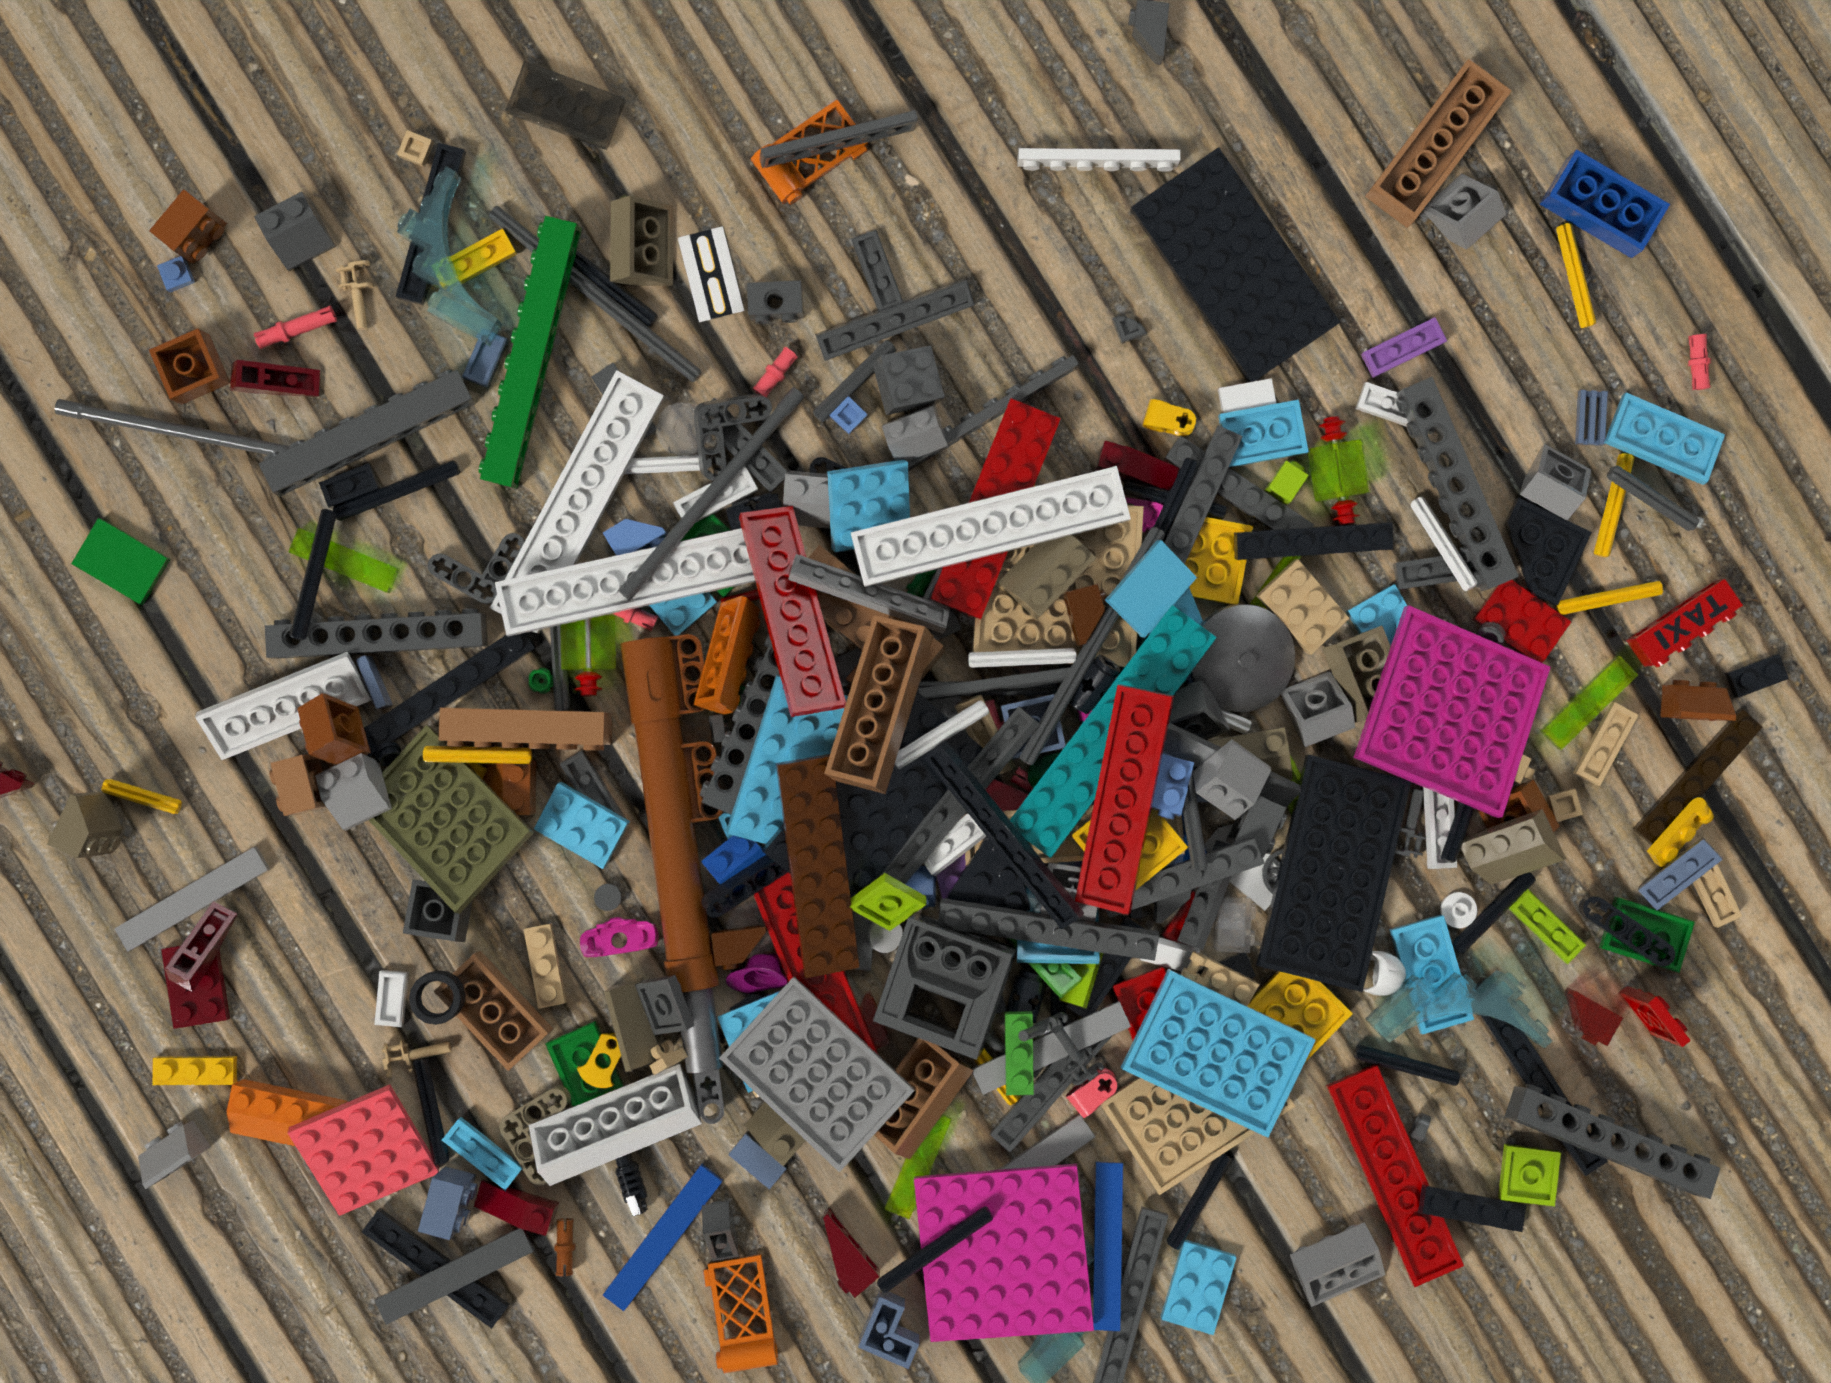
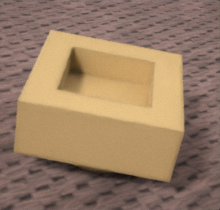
M407 130L397 155L404 160L425 167L434 142L429 138Z
M1568 789L1546 796L1549 808L1557 822L1583 815L1576 789Z

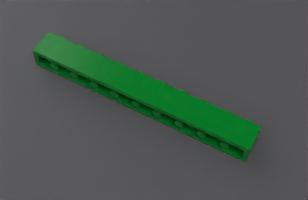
M545 215L544 222H540L538 226L537 237L539 242L537 249L534 248L531 254V264L533 266L531 274L527 275L524 283L525 299L520 302L518 307V317H520L518 327L513 329L511 335L512 351L505 359L504 367L507 371L505 379L501 380L498 388V395H500L499 404L493 409L491 419L494 424L492 432L487 434L485 440L486 456L481 459L479 464L481 480L518 489L582 228L577 223Z

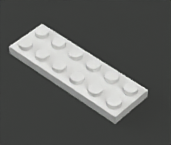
M345 652L196 712L195 718L221 760H224L301 729L297 708L321 693L354 706L371 701L372 698L349 653Z

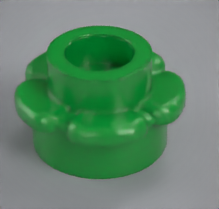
M539 668V670H533L529 674L528 685L533 692L546 694L553 687V675L550 674V670ZM540 678L544 680L543 683H539Z

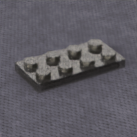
M524 61L505 111L509 115L607 150L626 100L622 96Z

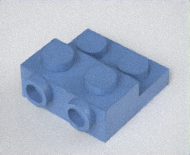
M1162 755L1152 809L1159 811L1158 816L1174 820L1175 815L1181 816L1194 762Z

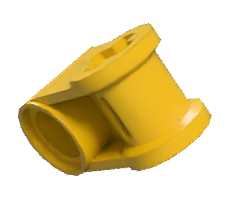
M1150 399L1142 426L1149 430L1186 437L1193 432L1196 417L1189 409L1171 405L1161 400ZM1182 417L1187 418L1188 424H1186L1185 428L1179 427L1180 422L1178 421H1181Z

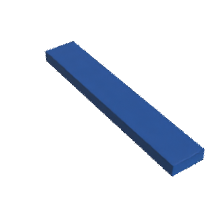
M1096 1162L1094 1330H1121L1123 1163Z
M701 1164L605 1290L603 1296L622 1311H625L700 1212L702 1205L706 1204L722 1183L723 1179Z

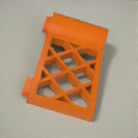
M835 100L774 143L767 144L762 148L804 138L805 130L809 127L821 128V133H824V129L833 131L845 128L844 123L848 127L856 124L840 102ZM836 109L842 117L841 126L825 124L826 116ZM868 142L837 150L836 158L831 162L819 160V154L817 159L803 158L795 160L797 161L796 166L791 161L762 168L759 160L761 148L751 157V161L783 204L789 203L792 205L802 197L801 192L807 186L848 158L852 157L855 160L867 152L865 146L868 145ZM800 162L815 164L814 173L806 179L799 172Z
M762 1254L708 1263V1269H704L703 1272L706 1287L711 1286L719 1336L720 1352H716L717 1368L722 1369L725 1374L778 1365V1350L774 1337ZM745 1263H757L758 1274L753 1281L739 1272ZM741 1264L737 1270L732 1267L733 1265ZM726 1267L734 1273L726 1286L716 1279L715 1268ZM736 1276L749 1284L742 1297L728 1288ZM758 1278L760 1282V1287L755 1284ZM718 1286L723 1289L720 1295L718 1293ZM752 1287L762 1295V1301L757 1309L744 1300ZM725 1292L738 1300L730 1313L720 1306V1298ZM740 1303L754 1312L746 1324L733 1316ZM762 1306L764 1308V1314L759 1311ZM722 1314H724L727 1317L724 1322L722 1319ZM758 1315L766 1321L767 1332L756 1333L748 1325ZM730 1319L740 1326L742 1330L737 1337L725 1339L724 1326ZM744 1331H746V1332H748V1333L750 1334V1335L741 1336V1335L744 1333Z

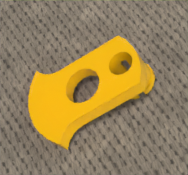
M602 1033L588 1062L583 1066L577 1067L582 1079L591 1086L608 1088L614 1085L612 1073L621 1057L618 1042L615 1047L609 1043V1039H614L617 1042L615 1033ZM605 1053L611 1058L609 1067L602 1068L596 1063L598 1054Z

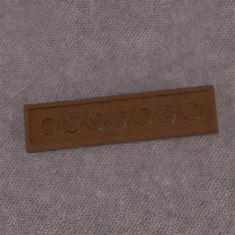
M830 754L775 763L803 971L806 978L859 968L852 908H850L851 898L836 782L824 774Z

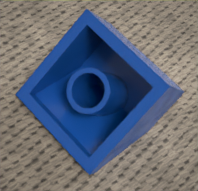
M733 835L701 862L716 881L722 884L766 854L761 850L763 846L760 842ZM767 869L760 871L756 877L764 876ZM744 884L737 886L733 892L741 891Z

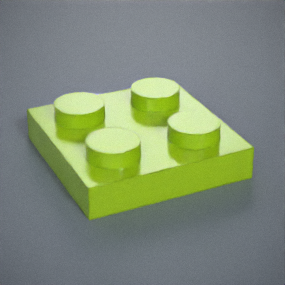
M884 873L851 898L850 908L891 931L908 919V917L926 906V896Z
M1504 1144L1498 1198L1505 1201L1555 1207L1561 1152L1551 1149Z

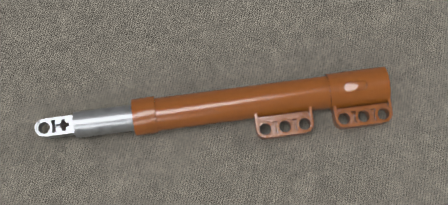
M692 634L644 638L623 642L620 645L631 724H634L651 843L666 960L664 961L666 976L676 975L687 1007L691 1011V1017L695 1026L686 1031H681L683 1048L688 1056L685 1058L687 1073H692L695 1099L700 1117L708 1124H715L724 1115L719 1068L723 1067V1061L719 1059L722 1054L712 987L719 985L717 966H715L714 953H712L707 913L702 906L704 889L694 822L716 819L722 814V811L716 809L714 814L707 815L703 810L704 804L702 800L704 797L700 796L702 786L699 780L701 775L708 773L713 777L714 774L710 769L717 756L715 747L709 742L683 744L680 722L682 715L704 710L701 707H691L688 702V698L692 693L697 694L704 668L702 646L700 640ZM689 640L694 644L695 650L693 654H685L682 651V641ZM687 667H694L698 671L696 681H689L685 677ZM700 746L706 747L709 751V758L704 762L696 757V750ZM719 779V781H718V786H719V788L721 789V784H720V779ZM708 1076L713 1082L709 1083L708 1089H705L700 1083H703L705 1077ZM707 1104H717V1111L714 1115H704V1108Z

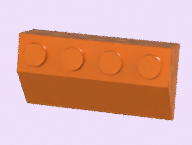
M740 596L720 604L694 701L695 706L723 715L733 713L739 704L740 695H738L740 685L746 678L747 671L745 666L747 659L753 651V635L760 625V619L758 618L760 609L747 597Z
M242 1079L232 1084L226 1112L230 1133L295 1146L288 1135L289 1127L345 1104L348 1101Z

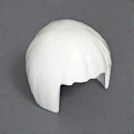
M1372 951L1370 960H1374L1375 964L1372 976L1374 986L1369 989L1364 988L1363 991L1378 996L1393 994L1402 987L1405 981V967L1397 957L1387 952Z

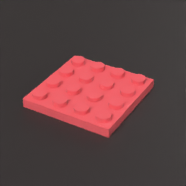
M390 1084L295 1124L288 1129V1135L339 1216L430 1178L439 1172L440 1167L434 1164L430 1150Z

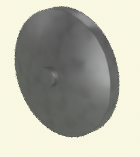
M1234 604L1213 612L1200 624L1217 638L1190 675L1193 682L1201 680L1212 691L1220 708L1234 712L1257 710L1274 701L1284 691L1294 670L1295 648L1289 630L1275 614L1255 605Z

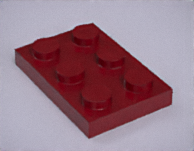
M180 946L161 949L164 971ZM220 949L210 968L193 992L169 980L165 971L173 1029L230 1019Z

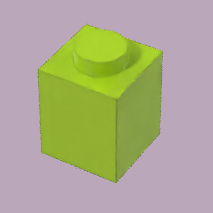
M1285 461L1280 465L1264 491L1287 505L1293 500L1309 475L1303 472L1305 468L1299 463Z

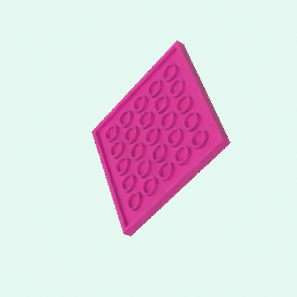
M1405 606L1353 758L1496 818H1501L1510 796L1551 667L1412 606Z
M1077 1164L914 1177L921 1249L984 1206H987L994 1216L991 1222L923 1267L930 1342L1094 1331Z

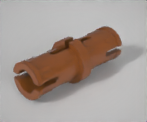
M564 1218L556 1220L557 1243L554 1244V1251H557L556 1276H563L564 1264L566 1265V1276L573 1275V1251L576 1250V1244L573 1243V1218H566V1230H564Z

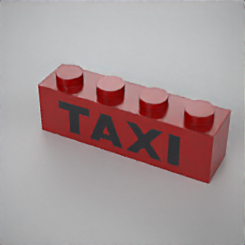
M1726 579L1715 580L1632 635L1626 641L1644 667L1655 666L1657 668L1670 660L1668 656L1673 652L1677 651L1679 653L1692 645L1691 640L1697 636L1702 638L1714 631L1713 625L1719 621L1724 623L1737 615L1735 611L1742 607L1743 604Z

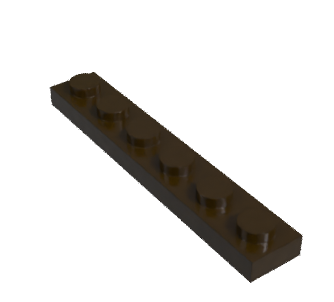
M1738 709L1736 711V721H1728L1634 826L1633 830L1650 845L1659 838L1694 798L1702 797L1763 728L1745 710Z

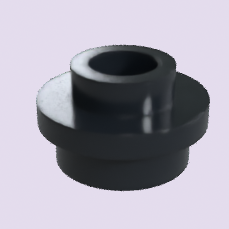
M395 742L382 743L374 752L375 760L382 766H389L397 756L401 755L400 745Z

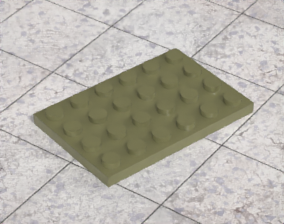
M426 725L400 753L401 755L397 756L382 773L392 809L369 819V821L455 913L460 914L534 832L467 763L425 762L423 760L425 746H447V742L439 741V734L431 726Z

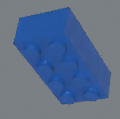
M1577 149L1566 158L1540 202L1541 206L1630 258L1644 250L1670 206L1666 201Z

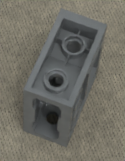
M916 912L908 917L873 1021L977 1060L988 1038L1017 953V948L976 933L941 928L938 926V919ZM926 942L933 944L935 952L927 949ZM951 951L957 952L961 960H954L951 956ZM976 962H984L987 970L979 969ZM919 987L966 1004L958 1029L911 1012Z

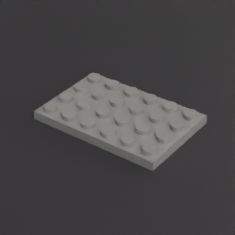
M795 976L719 1057L839 1172L915 1090Z

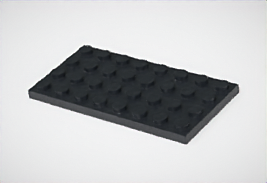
M1219 147L1130 208L1138 223L1249 382L1257 381L1340 323L1333 310Z
M916 692L899 750L949 720L918 692ZM963 730L946 740L967 767L983 749ZM927 753L901 769L894 765L886 794L835 781L850 898L880 877L922 820L948 791L946 785L923 758ZM783 823L761 850L790 873Z
M1305 755L1299 781L1301 792L1295 798L1256 966L1363 992L1411 781L1313 755Z

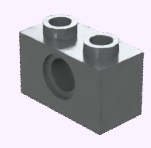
M801 280L747 283L748 315L751 321L755 320L756 324H769L771 320L782 319L783 323L798 322V318H804ZM780 298L783 300V304L778 309H772L769 307L770 300Z

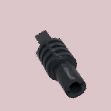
M631 1153L615 1159L617 1164L615 1174L618 1177L617 1181L620 1184L619 1187L622 1190L624 1202L628 1203L632 1216H636L648 1210L645 1199L648 1196L646 1187L643 1184V1178L641 1177V1171H639V1165L636 1161H633Z

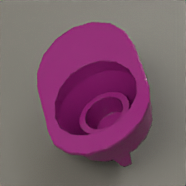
M777 953L755 954L749 958L744 969L732 972L726 977V984L735 991L754 993L773 988H783L788 980L782 975L783 967Z

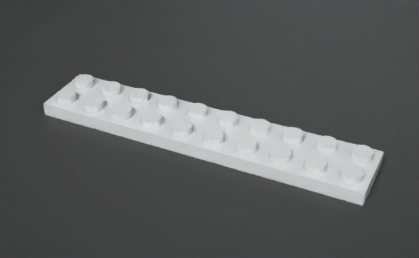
M616 370L505 580L577 564L663 403L664 395ZM496 595L490 608L502 614L498 595ZM541 629L535 630L533 632L540 633Z
M1117 466L851 532V538L864 587L1126 522L1131 518Z
M742 528L679 542L650 575L645 585L631 601L619 593L618 589L633 572L637 571L656 547L495 582L506 635L513 636L755 582Z

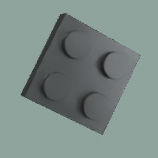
M676 975L642 980L635 984L654 1035L686 1031L695 1026Z

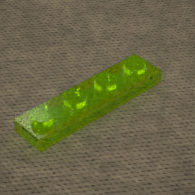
M298 528L288 552L309 560L315 534ZM330 541L324 565L325 568L386 593L391 592L400 570L397 567L333 541Z
M1615 656L1540 732L1558 750H1562L1638 674L1621 656Z
M942 1114L911 1159L905 1158L886 1202V1210L910 1220L916 1206L914 1177L929 1175L952 1117Z

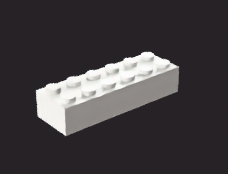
M678 1064L656 1075L653 1074L529 1125L537 1172L551 1186L701 1125L702 1122L691 1079L682 1066Z

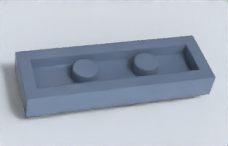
M1702 837L1638 887V891L1656 910H1659L1723 859Z

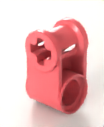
M1098 1069L1099 1075L1091 1081L1087 1079L1082 1084L1074 1086L1066 1094L1065 1097L1082 1118L1092 1114L1116 1092V1077L1110 1069ZM1101 1078L1105 1081L1109 1079L1110 1086H1100L1099 1080Z

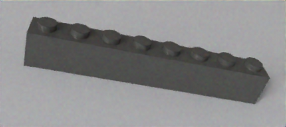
M458 370L444 371L437 376L438 379L430 383L427 381L421 382L413 387V391L405 395L403 393L393 395L388 399V403L381 406H370L363 411L364 414L356 418L353 416L347 417L339 422V426L331 430L329 428L321 429L314 434V438L307 441H296L289 445L290 449L282 453L273 452L264 457L265 461L259 463V466L272 492L281 497L474 405L475 402Z

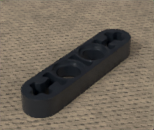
M765 855L705 894L702 899V906L710 917L722 916L788 872L769 856ZM767 869L764 876L756 877L760 871ZM744 884L741 891L733 892L737 886Z
M1588 895L1580 901L1579 911L1584 918L1649 962L1658 966H1668L1674 961L1675 950L1669 943L1604 899ZM1597 902L1595 907L1605 912L1603 917L1593 912L1589 914L1591 909L1587 907L1588 904H1595ZM1613 916H1619L1622 920V926L1617 931H1613L1609 926V921ZM1636 931H1641L1645 936L1644 942L1639 946H1635L1632 943V935ZM1652 945L1655 948L1664 949L1665 958H1658V954L1648 948Z

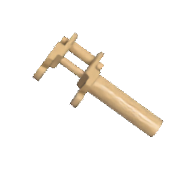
M370 261L348 262L347 267L341 265L340 268L336 269V272L341 275L342 284L338 285V288L344 289V291H348L349 288L352 289L357 330H366L368 326L362 290H366V287L373 288L374 286L370 282L357 283L356 271H358V268H362L363 265L370 266ZM346 272H352L353 282L347 283Z
M404 1039L400 1040V1044L393 1046L384 1043L382 1052L385 1053V1058L382 1061L384 1070L387 1071L386 1077L392 1078L391 1062L403 1059L406 1061L407 1066H410L408 1069L409 1073H414L412 1067L413 1060L449 1053L452 1051L450 1042L410 1050V1052H407L408 1043H405ZM401 1050V1056H391L392 1051Z

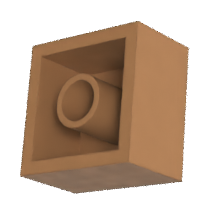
M306 754L270 763L272 768L269 771L272 784L276 785L278 792L276 797L277 806L284 816L303 814L326 807L321 800L315 775L323 772L319 758Z

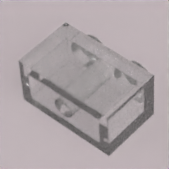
M1248 896L1223 897L1214 921V950L1217 952L1250 953V946L1255 945V931L1251 930V919L1256 917V904L1252 903V898Z

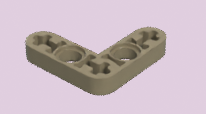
M557 1085L510 1112L499 1124L503 1138L528 1179L535 1185L541 1186L547 1182L541 1175L538 1176L536 1174V1163H529L535 1158L534 1152L532 1155H525L521 1151L522 1142H528L532 1145L529 1125L558 1114L569 1105L571 1095L568 1089L563 1086ZM554 1096H562L560 1103L556 1102L548 1108L547 1102L554 1098ZM534 1105L541 1109L542 1115L540 1119H534L530 1116V1106ZM516 1121L518 1126L510 1130L508 1125ZM522 1133L525 1134V1136L520 1138L518 1141L515 1140V1138L518 1135L520 1136Z

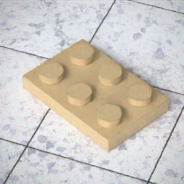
M1294 559L1256 595L1264 606L1286 625L1291 636L1308 655H1312L1349 619L1346 613L1298 559Z

